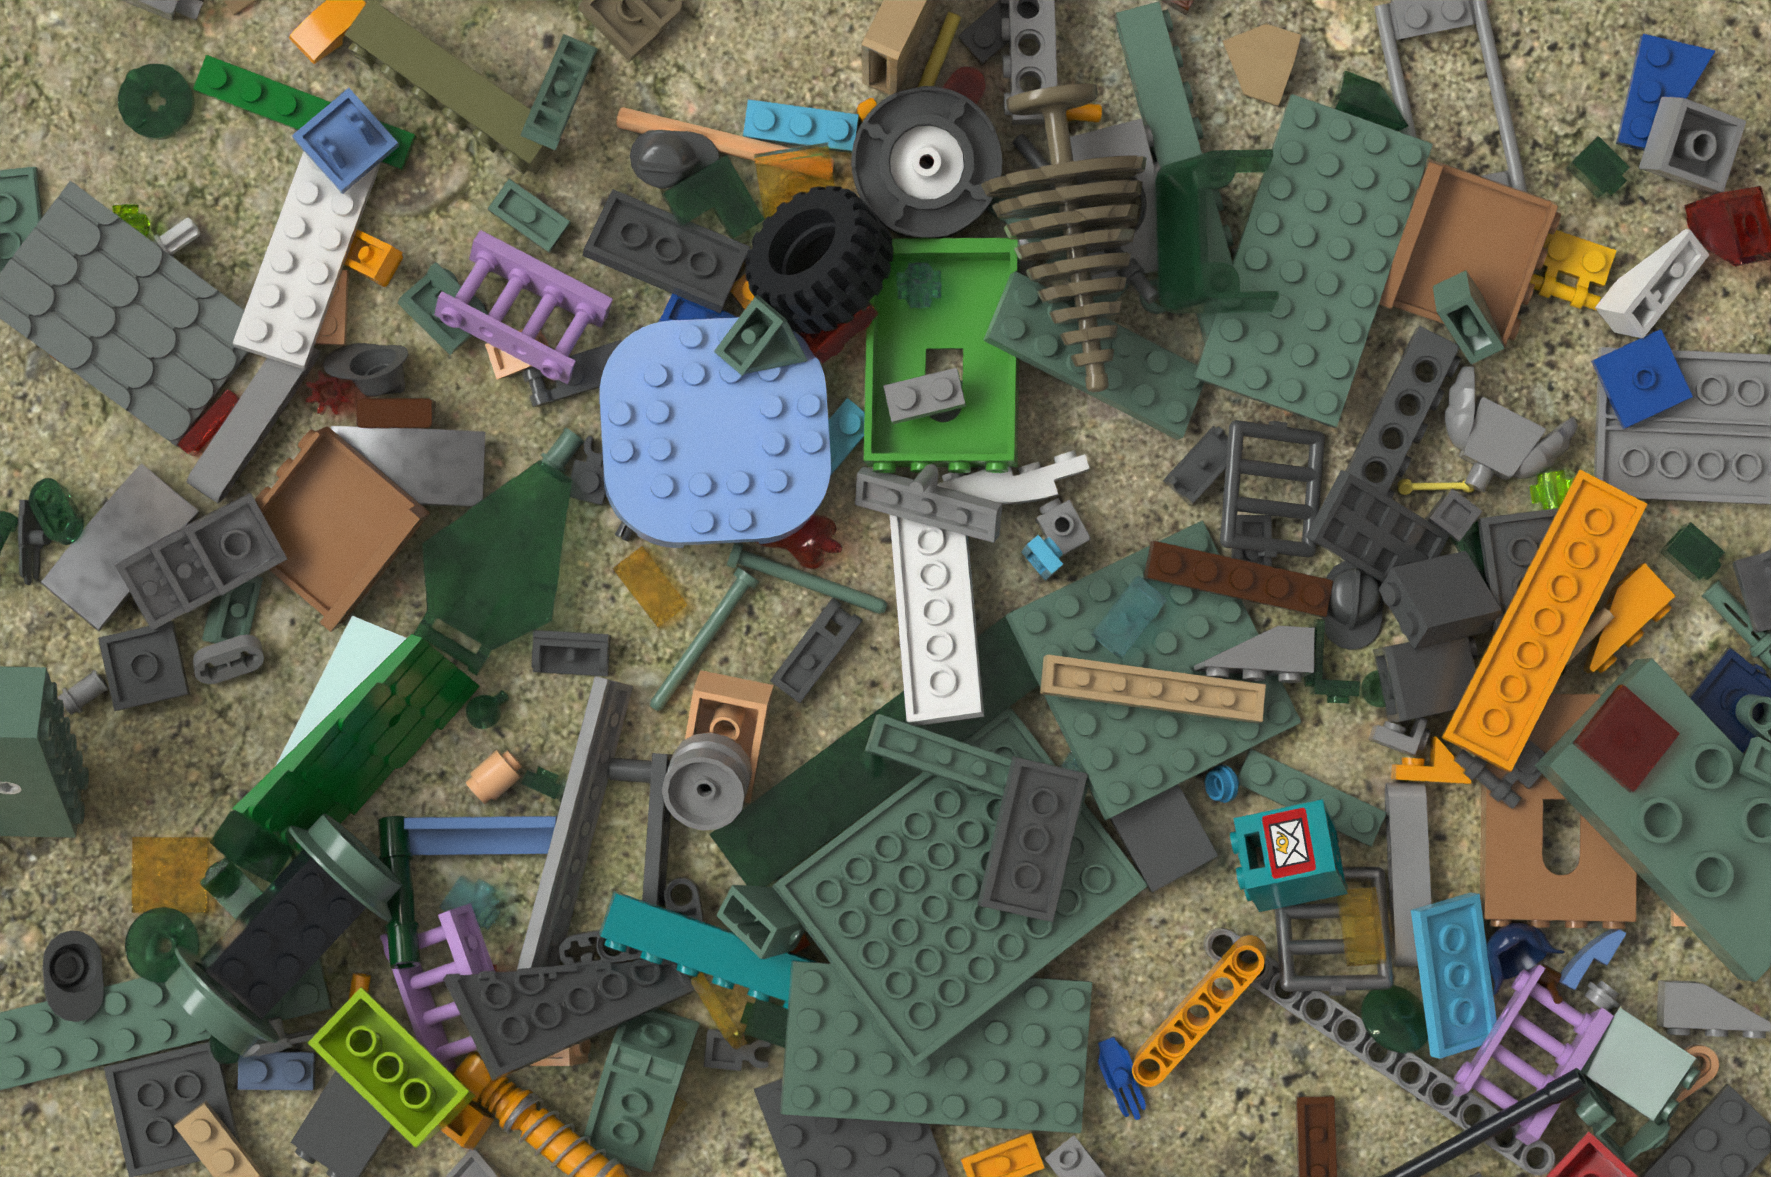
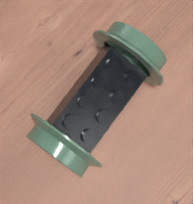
M325 813L308 830L293 825L289 827V832L303 850L202 958L182 946H178L175 949L180 967L165 982L166 988L185 1011L205 1030L229 1049L240 1055H245L259 1039L272 1043L279 1041L278 1033L265 1018V1015L366 908L387 922L393 919L387 902L402 887L401 882L359 839Z

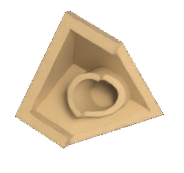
M1263 24L1223 40L1244 96L1279 106L1294 65L1301 34L1269 24Z

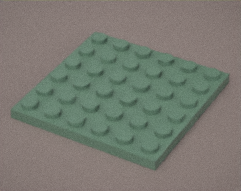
M1203 520L1158 541L1219 555ZM1150 546L1005 615L1040 688L1043 658L1046 655L1206 676V672L1194 671V665L1259 634L1240 599L1144 579ZM1229 673V678H1225L1266 684L1263 722L1261 723L1044 695L1081 772L1088 774L1086 783L1105 820L1301 723L1283 683L1279 682V676L1265 675V680L1247 681L1242 679L1243 674Z

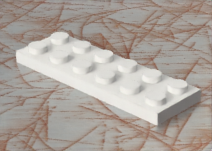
M303 151L233 340L234 347L306 370L380 168V163L344 194H341Z
M890 515L907 724L920 726L984 717L968 536Z

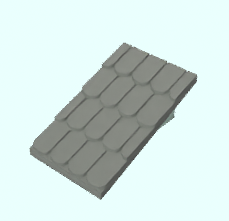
M71 180L0 272V319L177 447H179L250 353L233 345V340L245 310Z

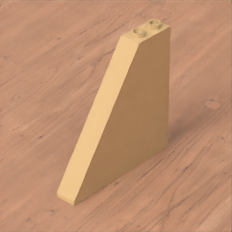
M883 0L861 44L862 84L888 95L900 91L939 0Z

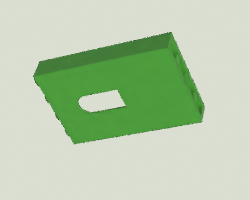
M1009 238L892 239L893 261L889 262L891 264L888 279L884 278L882 282L883 289L878 296L874 295L869 301L871 305L867 308L864 462L868 467H873V472L894 473L896 472V467H911V472L920 473L929 464H933L936 467H948V472L969 473L971 472V467H986V472L1007 473L1008 467H1018L1019 359L983 340L1010 274L1015 271L1021 274V260H1019L1014 250L1016 247H1020L1021 244L1019 240H1011ZM926 349H963L962 389L967 407L961 408L958 416L948 422H938L930 416L893 425L883 386L926 375Z

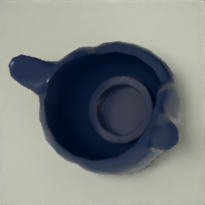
M1512 923L1500 928L1491 936L1487 943L1490 973L1495 982L1493 994L1496 995L1499 992L1503 980L1519 975L1523 969L1526 971L1543 960L1547 953L1563 954L1565 951L1555 949L1549 943L1545 934L1537 927L1523 923Z

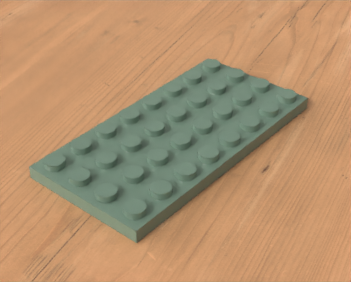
M1291 94L1193 379L1336 428L1433 144Z
M792 961L780 1114L1081 1133L1092 982L1030 977L911 1069L831 963Z

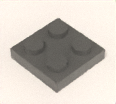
M169 621L153 631L149 626L98 638L114 711L190 694L174 621Z

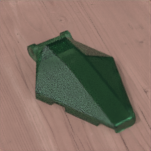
M539 460L477 503L453 523L423 542L427 612L413 635L423 638L429 644L468 666L467 671L478 676L493 650L552 622L572 479ZM436 620H442L482 644L478 652L475 654L435 630L433 626Z

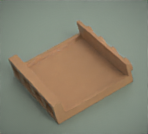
M1428 158L1379 305L1388 308L1393 306L1443 323L1436 311L1433 286L1467 270L1483 295L1502 338L1504 347H1506L1508 339L1514 341L1518 334L1521 319L1517 318L1521 304L1528 305L1533 294L1535 284L1530 283L1535 269L1541 270L1545 262L1548 249L1544 248L1543 245L1548 233L1554 235L1561 218V213L1556 212L1558 205L1554 201Z
M326 426L317 431L311 429L298 443L301 451L294 460L288 458L280 466L275 474L279 478L272 488L269 486L265 487L256 497L255 501L287 557V560L269 570L320 612L324 617L319 623L332 632L345 623L431 513L331 428Z

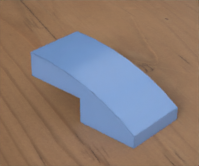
M1610 929L1591 940L1564 967L1559 983L1575 990L1593 960L1606 966L1609 964L1626 933L1620 929Z

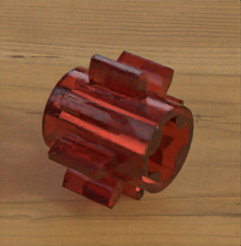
M320 370L318 371L319 380L315 384L312 382L306 383L312 389L313 396L306 399V402L309 404L318 402L320 404L317 409L319 415H323L326 409L329 408L338 416L340 415L338 407L343 402L346 404L352 403L349 398L345 397V391L350 389L352 385L349 382L340 384L338 383L340 378L326 377ZM333 384V390L337 392V396L335 399L328 398L324 402L325 397L320 394L323 387L329 389Z

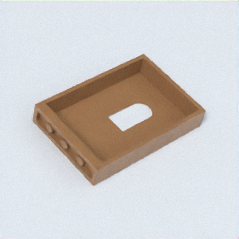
M1551 694L1528 739L1547 753L1602 694ZM1489 762L1485 765L1500 780L1507 772ZM1543 774L1540 775L1530 789H1527L1518 780L1512 785L1511 789L1522 797L1513 809L1502 800L1497 802L1489 795L1491 791L1481 784L1480 900L1483 919H1490L1489 926L1504 927L1512 924V920H1527V925L1548 928L1550 927V920L1565 921V928H1588V921H1602V928L1625 929V922H1636L1637 873L1581 814L1580 857L1576 868L1568 874L1557 875L1550 872L1544 865L1542 858L1543 799H1567Z

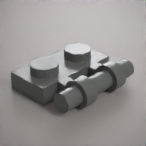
M1528 739L1512 772H1506L1501 780L1485 767L1487 761L1478 756H1471L1464 749L1457 754L1454 761L1465 769L1463 774L1469 779H1477L1490 790L1489 795L1497 802L1502 800L1513 809L1522 797L1511 789L1512 785L1518 780L1527 789H1530L1542 774L1534 765L1546 753Z

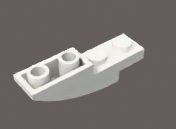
M1070 451L1055 456V464L1041 468L1040 463L1035 462L1019 467V475L1013 476L1011 467H1008L1007 473L986 472V467H978V472L968 475L964 473L942 475L943 482L937 484V486L999 502L1002 505L1021 504L1056 497L1058 492L1054 481L1087 472L1090 468L1086 455L1077 457L1075 451Z

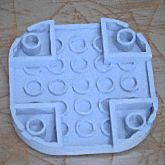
M739 317L671 320L653 323L630 334L612 352L603 370L599 392L604 487L616 516L637 533V536L650 543L670 548H683L684 545L739 542L766 544L779 541L796 533L818 511L825 497L831 474L826 382L822 366L814 350L795 331L793 333L808 361L747 373L743 376L714 352Z

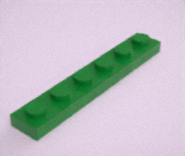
M209 55L205 56L193 87L195 92L297 131L331 103ZM379 121L399 144V147L381 163L403 171L416 135Z

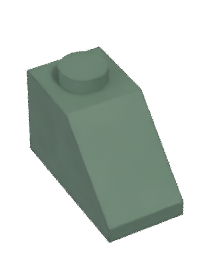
M1467 270L1433 286L1436 311L1470 364L1505 349L1486 301Z

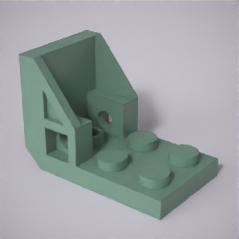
M656 1009L618 1026L603 1068L583 1136L590 1137V1145L594 1149H605L607 1159L612 1160L616 1158L620 1163L650 1173L652 1172L700 1022Z

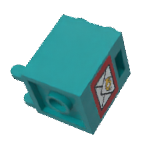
M1323 799L1233 818L1236 831L1230 832V840L1235 855L1238 854L1242 866L1236 868L1240 890H1244L1247 901H1253L1259 912L1348 894L1338 833ZM1262 846L1265 867L1259 868L1256 848Z

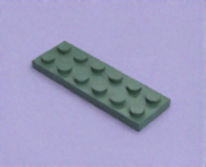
M1017 271L1010 274L983 341L1176 440L1184 437L1204 382L1193 379L1197 368L1196 364L1107 318L1097 319L1098 326L1117 325L1118 329L1116 338L1100 341L1101 350L1114 349L1113 361L1104 363L1105 373L1108 374L1109 387L1101 392H1090L1086 388L1085 366L1076 367L1071 358L1072 355L1083 353L1082 344L1065 345L1060 334L1079 330L1078 322L1055 325L1049 315V312L1075 307V302L1042 303L1037 292L1047 287L1038 282H1031L1028 277Z

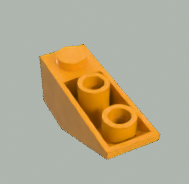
M1646 563L1638 564L1610 590L1605 608L1612 613L1614 618L1594 637L1583 668L1586 673H1593L1596 670L1600 673L1604 672L1617 660L1614 653L1623 644L1629 648L1644 635L1641 628L1650 619L1657 622L1671 610L1672 607L1668 603L1675 597L1674 593Z

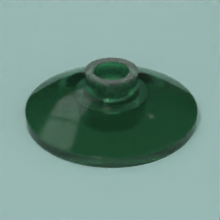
M167 907L150 909L137 917L127 932L125 940L127 960L131 968L142 978L151 982L165 983L180 967L175 954V949L178 946H182L198 956L200 948L199 934L194 923L184 913ZM165 939H169L172 943L171 950L167 953H163L161 950V943Z
M1393 985L1387 990H1370L1364 997L1361 1005L1362 1021L1370 1036L1378 1044L1393 1052L1412 1053L1419 1050L1428 1041L1424 1005L1413 993Z

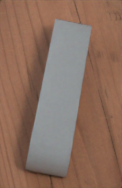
M313 348L306 370L266 358L190 472L186 481L187 484L216 503H220L227 496L320 355L318 349Z
M1424 781L1386 783L1385 812H1387L1386 838L1392 960L1394 967L1418 966L1411 910L1431 904L1426 787Z

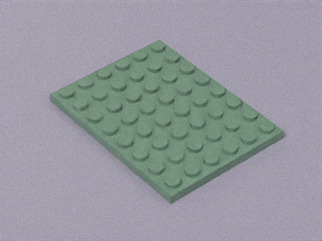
M1011 707L963 741L965 744L1009 759L1015 756L1056 766ZM925 771L806 859L772 887L912 1069L1148 886L1085 803H1083L1079 820L1076 822L1053 922L977 905L1002 798Z

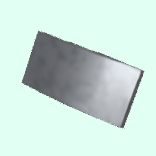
M331 426V429L419 504L429 506L482 507L486 432Z
M141 463L86 525L41 581V584L99 632L132 596L114 564L192 523L199 515V511Z
M249 493L152 543L114 565L150 629L153 631L176 617L194 610L219 595L222 596L287 560V557L255 499Z

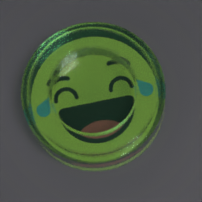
M1378 670L1372 671L1362 680V697L1371 706L1386 707L1380 686Z

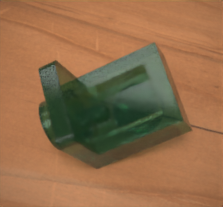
M227 857L211 865L206 871L205 877L200 881V885L236 920L263 893Z

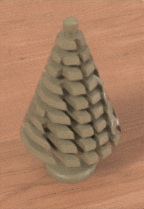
M1080 83L1032 90L1011 96L1006 100L1008 111L1012 114H1043L1051 165L1006 174V176L985 181L981 186L987 197L1011 198L995 203L992 206L998 218H1029V220L1017 221L1003 227L1009 239L1050 238L1016 247L1014 250L1019 260L1039 261L1067 257V260L1031 267L1026 270V273L1031 282L1070 279L1071 283L1067 285L1041 289L1037 294L1042 303L1075 301V307L1049 312V315L1055 325L1078 322L1079 330L1060 334L1065 345L1082 344L1083 353L1072 355L1071 358L1076 367L1085 366L1087 390L1090 392H1101L1109 387L1108 374L1105 373L1104 363L1113 361L1114 349L1101 350L1100 341L1116 338L1118 326H1098L1097 319L1120 314L1122 301L1094 303L1093 297L1123 291L1127 277L1091 279V275L1127 267L1130 262L1131 253H1109L1088 256V254L1132 243L1135 230L1121 228L1087 231L1124 224L1137 218L1138 205L1116 206L1111 204L1130 200L1141 195L1143 181L1119 179L1129 178L1144 172L1147 158L1130 155L1073 160L1066 110L1090 104L1098 96L1097 85Z

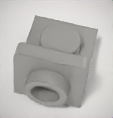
M1422 717L1415 719L1409 736L1404 735L1406 728L1385 721L1383 727L1380 725L1372 727L1368 740L1411 756L1416 754L1417 749L1423 751L1430 730L1425 728L1427 719Z

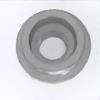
M1602 980L1597 986L1591 981L1588 983L1589 990L1585 993V997L1609 1013L1613 1007L1618 1009L1620 1004L1615 999L1619 993Z

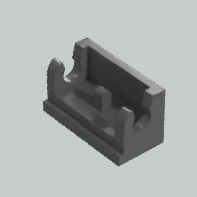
M1213 425L1163 480L1190 506L1226 468L1228 436L1225 434V431L1218 426L1216 428Z
M533 630L531 663L533 672L608 676L611 635Z

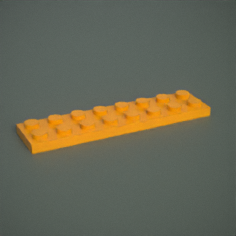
M1581 469L1577 471L1441 738L1509 773L1512 772L1647 503Z

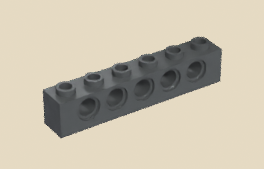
M1421 326L1415 329L1345 472L1354 475L1389 498H1393L1395 491L1391 490L1390 487L1396 476L1403 477L1412 459L1406 454L1412 442L1420 443L1428 427V424L1424 423L1423 420L1429 409L1433 411L1437 409L1445 392L1440 389V386L1445 376L1450 378L1453 376L1460 363L1461 357L1456 355L1459 349L1458 344ZM1426 363L1432 368L1433 379L1431 382L1425 383L1416 377L1415 368L1417 364ZM1408 396L1415 400L1417 404L1415 415L1406 416L1399 410L1398 404L1401 397ZM1385 430H1394L1399 434L1401 442L1397 449L1392 450L1384 446L1382 434ZM1369 463H1377L1383 468L1384 477L1380 483H1373L1367 479L1365 469Z

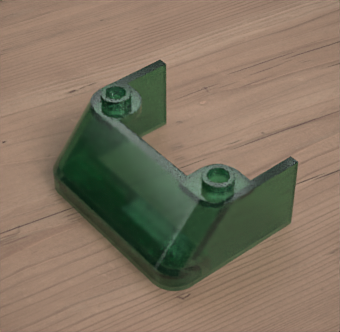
M1273 149L1213 150L1166 164L1158 171L1154 183L1158 299L1161 306L1168 312L1187 314L1273 311L1279 299L1278 291L1240 292L1239 275L1233 266L1225 262H1208L1206 189H1222L1232 182L1235 173L1265 172V170H1268L1273 159Z

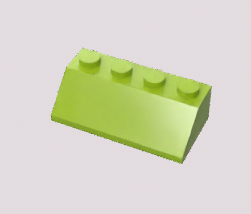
M362 987L308 1042L329 1065L416 1149L450 1124L476 1096Z

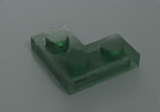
M727 155L661 194L680 226L712 208L731 239L765 220Z

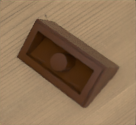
M359 398V400H356V424L360 428H429L433 424L436 401L430 398Z

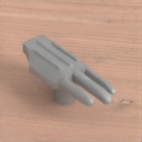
M281 1017L269 1018L267 1020L278 1033L279 1041L272 1043L259 1039L242 1057L261 1056L283 1051L286 1048L292 1047V1044L310 1041L318 1032V1029L287 1034L284 1033Z

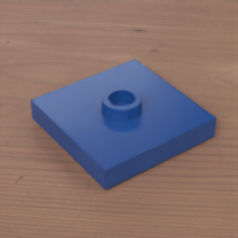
M1662 329L1591 361L1622 429L1693 397Z

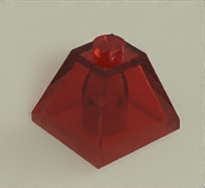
M1761 186L1721 192L1684 205L1689 230L1692 231L1702 246L1735 267L1771 260V219Z

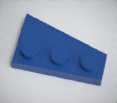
M1642 34L1638 44L1616 144L1644 151L1661 97L1687 98L1715 53V50Z

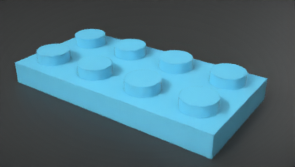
M1470 892L1411 910L1430 1056L1438 1059L1481 1046L1497 1021L1480 894Z

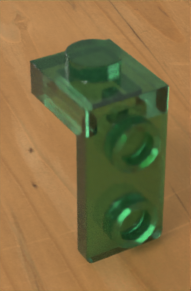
M1325 619L1314 620L1313 627H1309L1315 628L1314 673L1304 677V686L1310 687V695L1327 696V703L1349 704L1350 697H1359L1360 681L1322 679Z

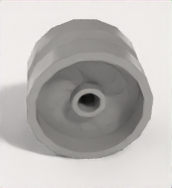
M712 732L695 734L683 740L673 752L662 787L665 806L672 816L687 827L702 831L720 829L733 822L742 810L752 776L748 755L741 745L729 737Z

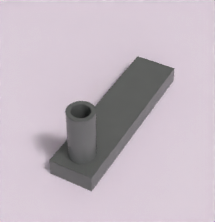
M652 753V761L611 758L609 764L610 780L650 783L642 901L654 905L665 904L671 813L665 806L662 787L673 754Z

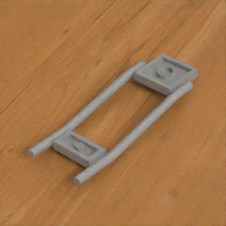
M1391 0V3L1374 6L1400 132L1417 138L1396 40L1476 24L1508 167L1507 171L1481 175V177L1527 192L1522 161L1490 22L1487 0Z

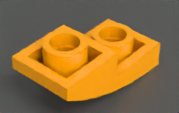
M326 0L290 34L289 39L315 64L342 45L344 34L366 5V2L364 0Z

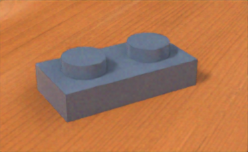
M279 1051L245 1058L238 1054V1090H315L316 1052Z

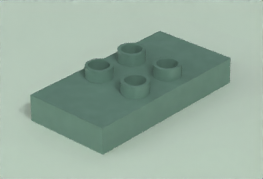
M1653 658L1636 659L1534 766L1738 980L1756 982L1771 966V789L1738 773L1744 759V754Z

